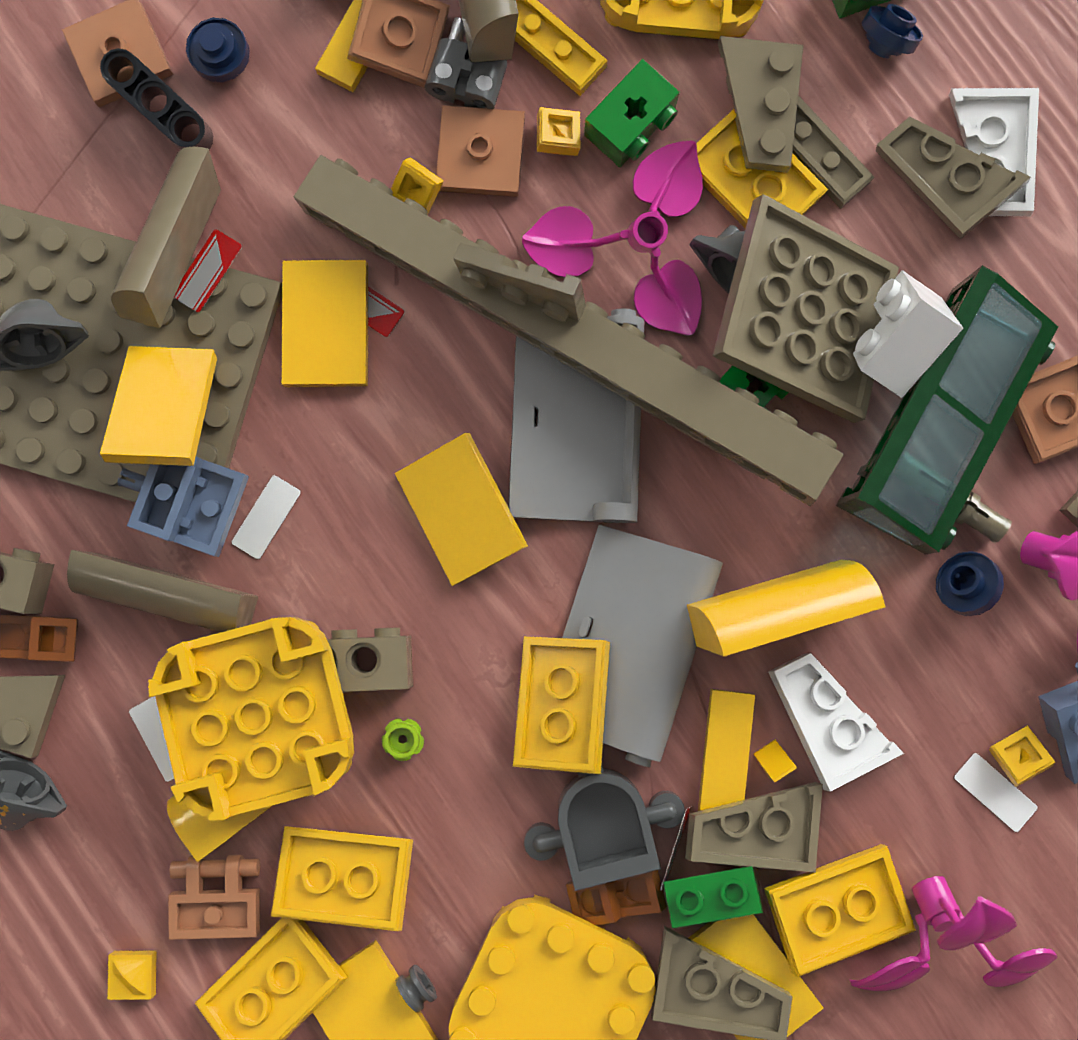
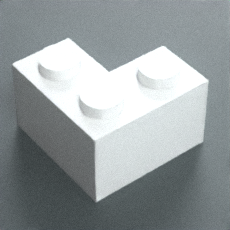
M903 270L895 279H889L880 288L876 297L877 301L873 305L882 320L874 329L867 330L860 337L855 347L856 351L853 353L862 372L901 398L963 330L962 325L942 297Z

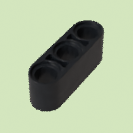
M120 48L110 50L103 56L100 70L105 81L180 149L203 147L210 150L213 144L212 129L190 105L136 56L126 49ZM133 66L134 72L132 77L126 82H118L119 71L123 67ZM159 95L166 96L165 107L161 111L150 112V102L152 99ZM190 124L199 125L200 129L197 138L189 142L182 141V131L186 126Z

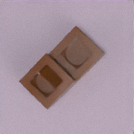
M0 614V658L74 662L78 619Z
M658 870L577 891L574 889L573 881L566 884L572 914L594 925L615 923L621 917L661 913L667 907L663 889L660 890L662 885Z

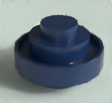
M888 4L887 7L871 6L861 23L863 29L867 32L866 38L870 42L868 45L869 49L882 58H890L891 55L899 56L902 53L912 54L923 38L921 30L915 25L917 22L916 17L905 8L895 4Z
M210 18L201 21L191 30L186 42V53L192 67L201 77L211 82H226L235 79L244 71L249 62L250 48L244 33L234 22L225 18Z
M973 551L958 553L947 559L939 569L936 577V592L941 602L955 613L964 616L981 615L992 609L1000 600L1004 589L1003 574L998 565L984 554Z

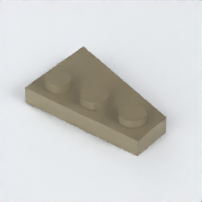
M908 117L876 146V152L960 239L1024 187L1031 178L1018 170L1014 173L994 163L996 159L982 152L978 155L956 144L954 138L912 117Z
M813 782L689 813L685 858L693 862L816 872L823 784Z

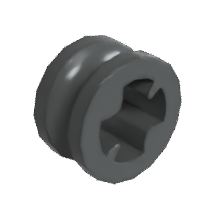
M413 965L409 969L407 977L400 975L396 979V985L401 996L415 1012L423 1010V1003L426 1000L433 1002L437 999V993L432 982L417 965Z

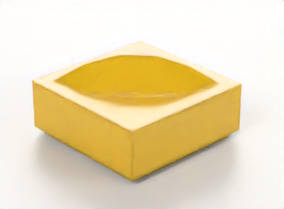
M539 107L537 113V152L578 156L581 148L580 112Z
M409 157L403 160L392 184V196L403 202L407 198L412 199L423 206L429 213L444 181Z
M1028 725L992 745L989 749L1015 787L1053 767L1055 764L1053 758Z
M157 950L111 952L108 955L107 1000H151L156 995Z

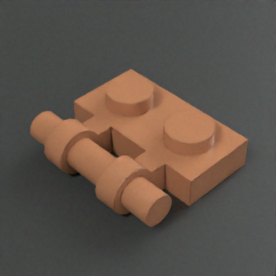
M228 855L225 860H205L204 857L197 862L193 856H189L187 861H172L170 864V878H186V890L173 891L168 895L169 940L257 937L260 933V888L243 889V877L259 876L261 868L260 859H244L243 855ZM225 877V889L204 890V878Z

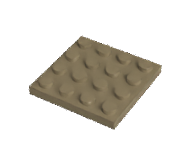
M762 194L754 199L713 357L853 423L863 421L866 418L874 379L860 370L853 353L856 351L855 347L860 337L867 330L874 329L882 320L873 304L877 301L876 297L880 288L889 279L897 277L899 267Z

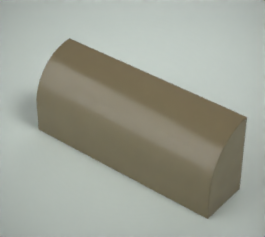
M459 0L470 61L483 62L512 59L519 14L516 0Z
M186 147L177 153L112 293L111 302L120 318L161 328L221 191L208 148Z
M71 550L69 556L67 581L70 590L74 593L218 632L251 625L259 597L257 595L100 553Z

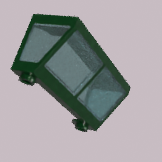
M983 265L954 287L945 302L962 325L963 330L902 397L866 465L860 467L857 473L859 477L852 489L846 487L836 504L837 507L924 554L938 553L941 549L945 550L953 541L957 532V528L953 525L1036 368L1047 361L1055 348V342L1051 340L1059 326L1003 277Z

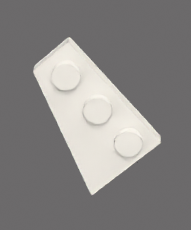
M952 88L949 97L965 148L978 155L982 152L996 159L994 163L1014 173L1018 170L1031 177L1024 187L989 216H1031L1034 211L1039 88Z
M811 653L803 654L768 672L825 791L831 792L904 754L894 742H890L878 730L877 724L867 713H863L846 695L847 691Z

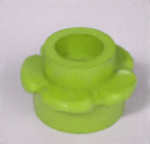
M398 718L392 720L385 728L386 734L382 736L383 749L398 761L410 760L412 755L420 753L424 746V737L420 734L421 727L412 719L402 721V719ZM401 735H405L407 737L406 743H401L399 741V737Z

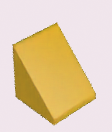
M776 740L753 753L768 778L774 783L797 769L796 765Z

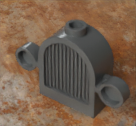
M601 762V774L577 772L578 775L571 779L564 788L558 804L559 830H555L548 823L539 822L529 827L525 834V850L535 860H548L555 855L558 849H565L574 889L577 891L661 869L650 825L657 824L662 828H673L683 820L685 808L679 796L671 791L656 793L651 798L649 807H645L635 785L623 774L612 769L603 768Z

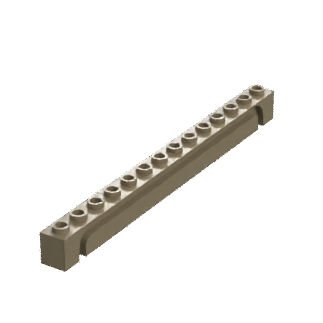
M320 155L293 196L302 210L309 216L330 228L334 227L343 232L352 241L758 477L766 478L780 486L779 489L808 506H811L818 499L844 453L836 449L837 443L831 438L818 432L810 435L796 427L798 421L789 414L780 410H775L773 413L758 405L759 399L749 391L742 388H736L733 391L719 383L721 378L712 370L704 366H698L697 369L681 361L683 356L675 349L665 344H661L659 348L644 340L645 334L635 326L628 323H623L620 326L607 319V312L592 302L587 301L585 303L586 307L579 322L568 317L565 322H562L544 314L541 311L542 307L529 301H526L525 305H520L506 299L501 295L502 290L488 284L482 289L467 283L461 278L462 274L453 260L459 244L463 243L499 254L497 249L484 240L477 239L474 243L462 236L463 231L447 219L442 218L440 222L427 216V210L414 200L407 198L403 202L392 196V190L379 180L372 178L368 182L357 176L358 171L342 159L337 158L334 163ZM513 260L519 270L525 271L526 267H529L521 261Z

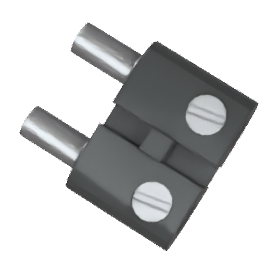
M455 18L449 38H442L438 42L426 80L425 90L431 96L453 104L455 99L464 101V107L494 109L508 65L507 60L471 62L467 43L463 42L465 31L462 18Z

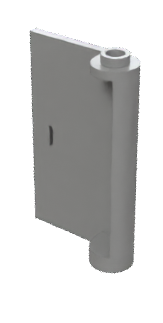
M614 309L611 311V316L607 317V319L620 326L623 323H628L644 333L645 320L636 316L635 310ZM516 336L508 508L513 518L637 523L641 408Z
M598 525L562 638L607 640L610 642L603 743L626 751V760L650 767L652 760L661 762L697 648L687 604L713 597L723 563L698 553ZM592 619H593V624H592V627H591L589 636L587 637V634H588V631H589V628H590V624H591V621H592Z

